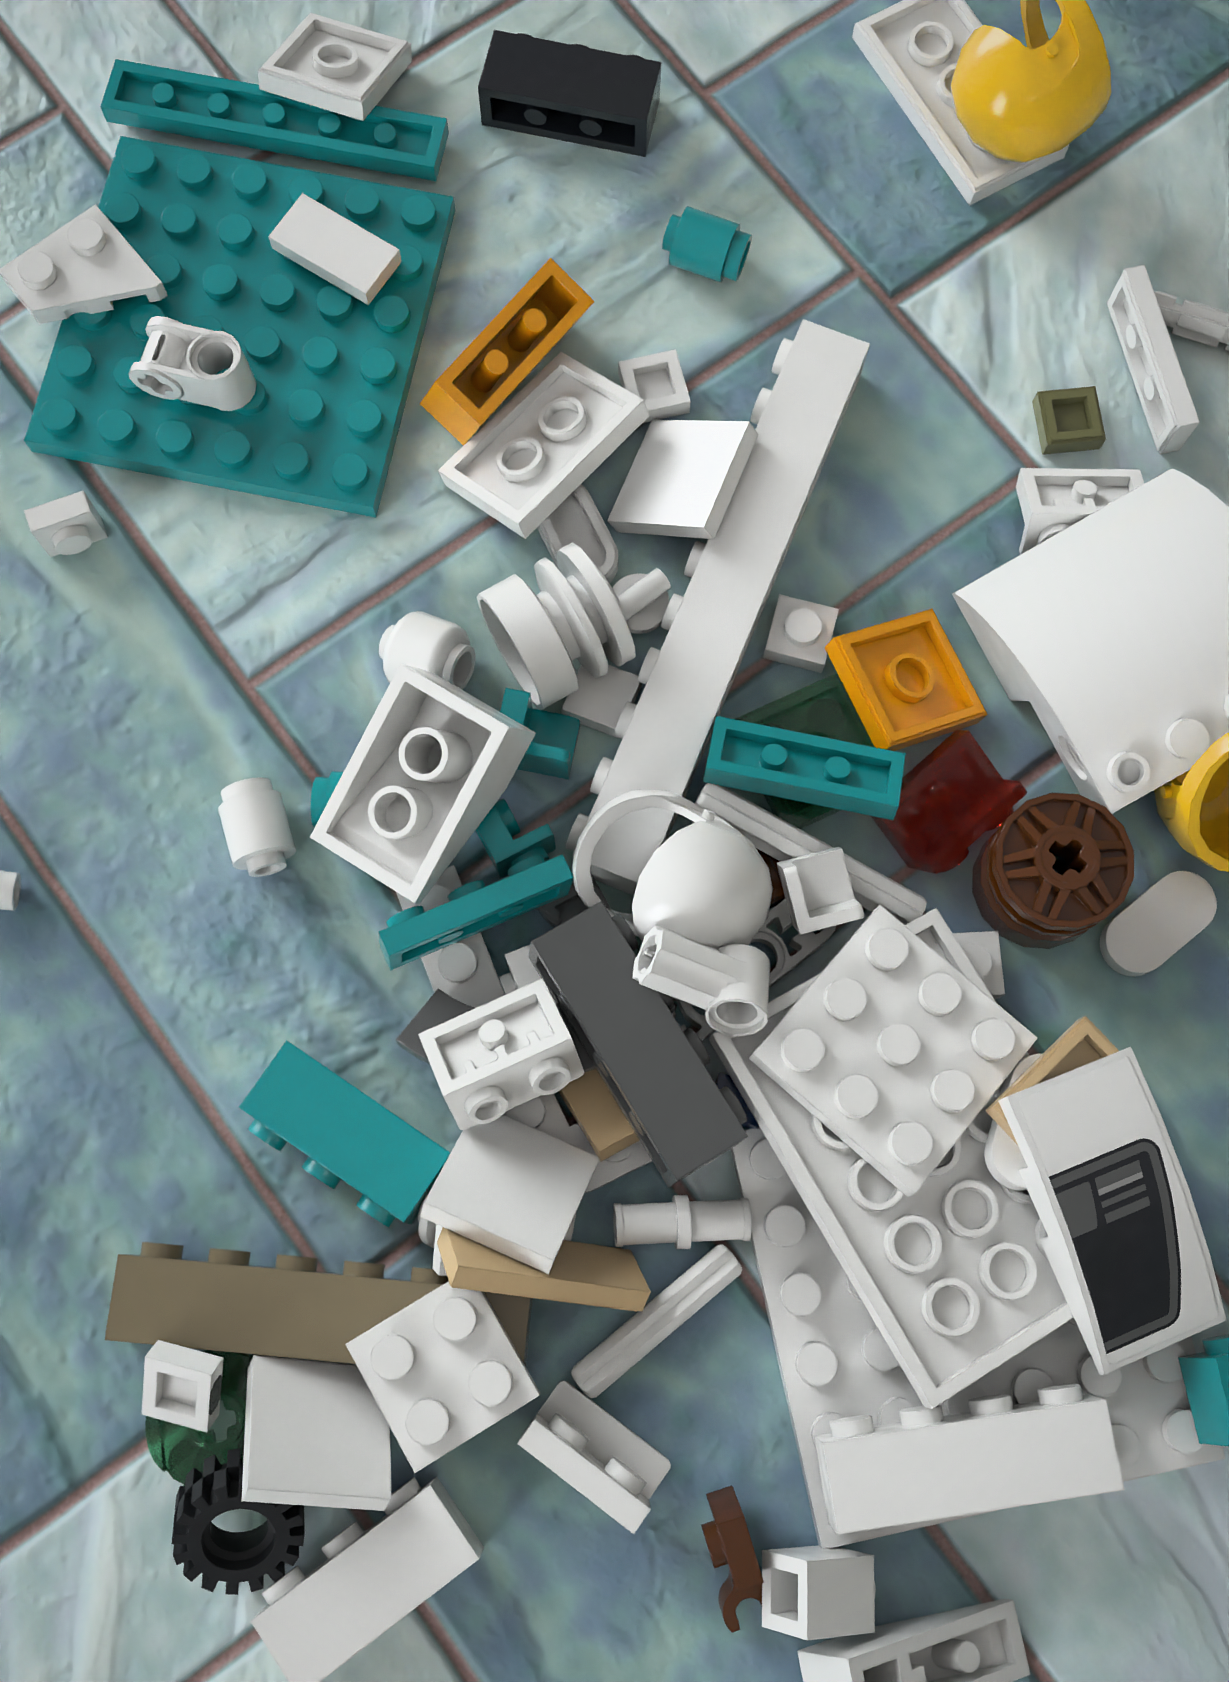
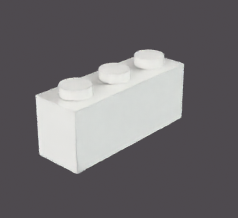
M413 1477L391 1494L392 1499L384 1511L386 1515L364 1532L358 1522L355 1521L321 1547L328 1560L306 1576H304L297 1565L262 1592L268 1605L251 1620V1623L288 1682H321L479 1560L484 1546L438 1477H435L422 1488L415 1477Z

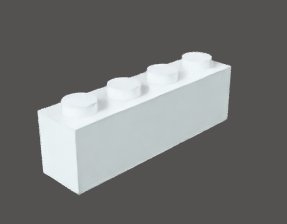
M1063 1384L1037 1389L1039 1401L1013 1405L1010 1394H999L968 1400L970 1412L943 1416L941 1405L933 1409L917 1406L900 1410V1423L873 1426L871 1415L830 1421L831 1433L814 1436L828 1524L839 1535L1125 1490L1107 1401L1104 1398L1088 1394L1082 1395L1080 1384Z

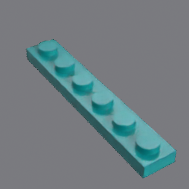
M115 59L100 106L106 122L430 181H437L449 135L447 118L375 106L365 120L361 121L260 90L258 84Z

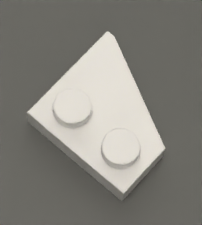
M96 204L0 268V275L7 286L39 324L68 319L71 315L79 312L94 314L114 310V300L146 294L149 302H155L168 296L161 280Z

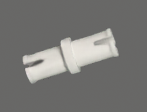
M674 1195L672 1202L623 1205L621 1203H614L613 1230L615 1246L674 1243L676 1249H690L691 1242L750 1241L751 1211L748 1198H739L736 1200L689 1201L688 1195Z

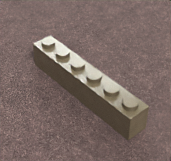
M142 1242L140 1255L118 1254L104 1340L151 1345L161 1340L193 1349L356 1364L345 1345L346 1343L449 1280L447 1276H439L433 1269L412 1267L410 1280L384 1278L385 1264L344 1261L343 1274L316 1272L318 1258L279 1254L276 1257L275 1268L249 1265L251 1252L216 1248L209 1249L208 1261L182 1259L184 1245ZM484 1292L526 1366L533 1298Z

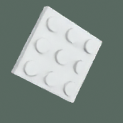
M879 905L748 1059L896 1188L909 1197L916 1194L1038 1037L884 907Z

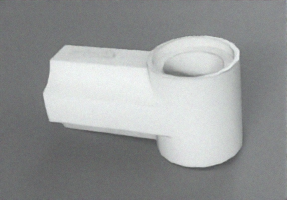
M657 925L644 937L633 967V979L639 981V984L705 1009L706 1022L711 1028L723 1034L731 1036L755 1034L762 1030L768 1022L770 961L763 951L745 944H731L715 949Z

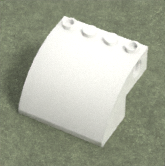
M1175 469L1167 470L952 593L1010 701H1030L1080 795L1105 806L1111 814L1189 771L1215 741L1229 732V507L1208 488L1188 475Z

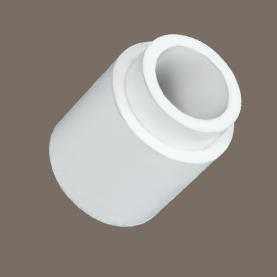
M262 777L244 779L222 789L221 797L223 803L218 807L233 867L240 870H248L251 877L271 875L286 868V859L295 854L296 848L281 793L273 790L270 779Z

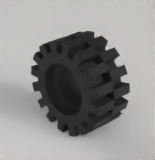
M240 1448L227 1451V1463L220 1464L216 1454L204 1459L203 1473L193 1467L186 1475L185 1487L180 1486L176 1495L171 1543L174 1544L173 1557L176 1565L184 1563L183 1575L192 1582L202 1573L201 1588L211 1592L214 1591L218 1581L226 1582L225 1594L238 1595L239 1582L248 1581L251 1592L263 1589L265 1574H268L274 1582L285 1576V1563L294 1566L299 1558V1546H303L305 1537L304 1505L241 1501L243 1460H240ZM236 1509L252 1510L267 1518V1521L259 1527L245 1532L225 1531L211 1522L218 1515Z

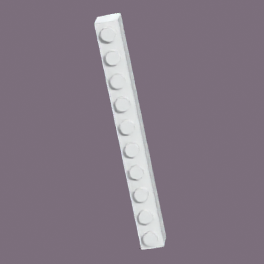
M805 319L802 320L794 341L786 338L782 340L772 367V373L779 376L773 390L763 387L756 400L750 422L757 424L755 430L759 435L715 538L708 539L706 544L697 540L692 548L684 571V575L691 578L684 597L674 593L670 599L661 624V628L669 632L661 650L651 647L644 659L638 682L646 685L638 704L627 701L622 710L614 736L622 739L614 760L603 757L593 778L590 792L597 794L598 797L589 816L579 813L572 826L566 843V849L574 851L572 864L579 836L594 813L613 798L632 790L668 791L684 798L686 797L713 732L716 716L720 715L859 382L870 343ZM650 807L627 813L611 824L594 848L590 866V873L594 879L634 896L640 874L655 850L669 838L678 814L666 809Z

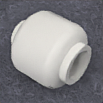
M416 611L406 614L396 625H391L385 630L379 644V656L383 659V670L389 683L393 679L400 663L430 671L462 690L466 687L474 671L476 654L474 648L470 646L467 632L455 623L425 612Z

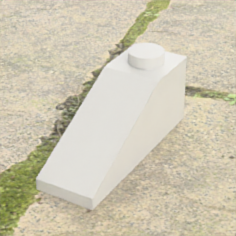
M1001 1599L875 1626V1633L835 1637L797 1651L803 1682H1013L1030 1675L1014 1600Z

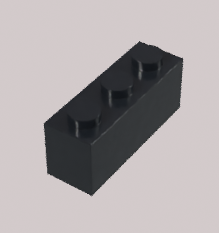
M494 30L478 85L482 125L646 157L660 101L661 62L644 59L638 55H622L592 49L581 44H566L535 38L524 33L514 34Z

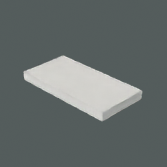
M902 0L855 23L852 38L969 206L1065 157L1069 144L1060 151L1027 162L1018 163L998 159L974 143L957 118L951 82L962 47L973 31L983 26L965 0Z

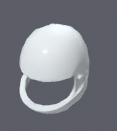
M632 790L613 798L594 813L578 838L572 864L575 890L588 908L601 902L594 892L590 866L594 848L611 824L627 813L650 807L675 812L690 819L692 822L691 825L676 831L653 853L638 879L632 902L633 914L621 913L606 908L611 917L620 914L626 920L634 935L639 936L642 943L647 933L657 925L715 949L731 944L749 945L768 919L773 891L769 868L754 844L725 820L716 816V813L703 809L676 793L654 790Z

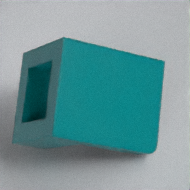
M505 688L500 712L536 733L517 770L569 780L580 730V720L568 715L533 709L530 692Z

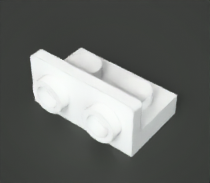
M1020 468L1016 490L1025 523L1019 547L1020 554L1145 484L1141 471L1135 469Z
M543 978L418 1034L442 1095L460 1130H466L477 1124L495 1121L506 1111L538 1096L556 1093L562 1090L569 1082L584 1075V1069L572 1037Z
M565 1380L557 1384L518 1442V1445L633 1534H635L650 1512L649 1499L671 1467L668 1458Z

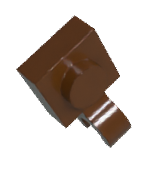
M731 1485L706 1494L713 1521L702 1524L701 1527L714 1569L726 1564L729 1568L728 1578L722 1584L719 1591L718 1602L724 1622L733 1633L740 1630L736 1608L741 1601L753 1598L758 1600L762 1607V1583L764 1581L744 1514Z

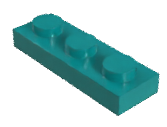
M716 716L703 782L894 820L899 807L906 753Z
M563 854L545 861L543 855L529 857L513 865L507 871L509 875L507 878L485 886L483 880L473 881L452 891L447 896L449 902L426 912L423 906H414L390 917L386 922L388 928L378 932L380 949L390 971L568 895L574 877Z

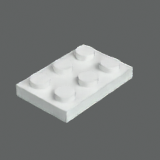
M560 352L458 450L438 472L445 486L526 539L649 417V413L644 399Z

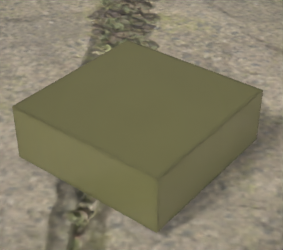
M1095 386L1039 391L1036 393L1032 403L1042 455L1096 450L1102 447L1106 437Z

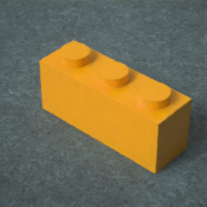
M550 258L434 382L420 402V405L464 446L594 303V300Z

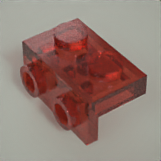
M955 730L902 778L899 807L894 820L871 817L909 868L938 874L949 871L959 865L969 853L968 847L985 831L1001 826L1014 812L1013 806L1027 794V790L1020 781L1007 780L1001 777L969 730Z

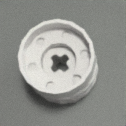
M573 542L556 552L558 568L546 557L535 563L534 569L540 590L539 594L535 595L531 588L514 574L477 595L480 611L497 648L522 690L531 693L532 703L539 710L550 706L579 689L576 671L572 663L574 659H577L597 679L609 673L606 657L617 667L636 657L634 641L617 595L581 547Z

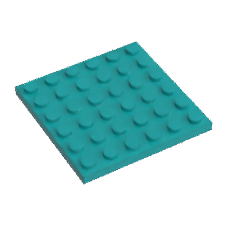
M120 136L98 208L161 280L168 296L155 302H149L146 294L114 300V310L94 314L79 312L71 315L68 319L62 320L24 438L26 445L31 452L376 518L456 211L454 197ZM302 193L400 250L402 262L369 305L272 249L268 236ZM156 316L168 317L186 325L213 331H224L232 335L239 342L257 383L256 391L251 401L240 409L221 411L214 407L179 399H162L137 387L130 380L128 373L133 363L141 360L149 339L145 329L150 318ZM229 368L220 370V371H219L218 373H216L215 375L224 373V372H225L226 370H228Z

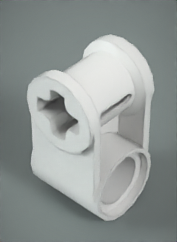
M156 316L150 318L145 329L149 337L141 360L134 362L128 373L130 380L137 387L162 399H179L214 407L221 411L237 410L251 401L255 394L257 383L239 342L232 335L224 331H213L186 325L168 317ZM229 368V369L226 370L224 373L215 375V374L218 373L220 370Z

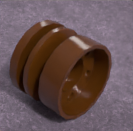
M1052 792L1027 800L983 844L973 865L972 894L981 916L995 931H998L999 936L1022 947L1051 949L1074 941L1087 930L1103 921L1124 902L1134 879V850L1124 826L1105 806L1080 794ZM1056 855L1062 857L1066 862L1062 869L1064 873L1062 875L1056 873L1052 868L1056 861Z

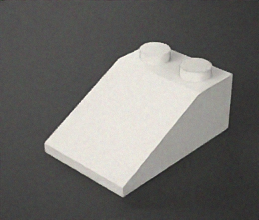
M400 663L310 838L415 904L421 903L504 793L536 733L436 674Z

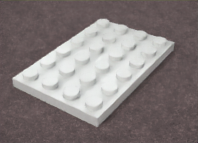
M937 908L905 925L994 1000ZM816 975L768 1002V1022L759 1032L747 1036H731L717 1031L708 1040L925 1408L933 1409L1074 1317L1039 1239L1047 1236V1233L1028 1190H1013L1003 1186L994 1179L985 1162L984 1149L993 1120L985 1110L1000 1096L1004 1082L916 1194L907 1197L748 1059L818 977ZM1026 1052L1021 1060L1029 1057V1053Z

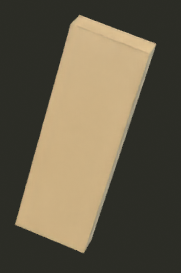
M444 1227L437 1240L438 1249L452 1288L643 1312L651 1293L638 1263L629 1249L564 1240L549 1274H546Z

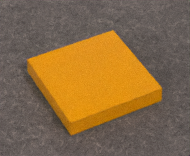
M933 609L833 637L825 646V650L875 748L897 751L975 725L988 715Z

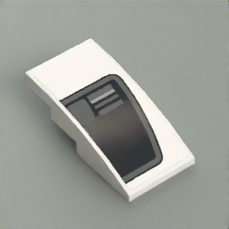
M1131 1047L998 1100L1027 1164V1167L1020 1169L1019 1172L1047 1233V1236L1039 1239L1099 1375L1110 1373L1227 1320L1209 1249L1187 1181L1163 1118Z

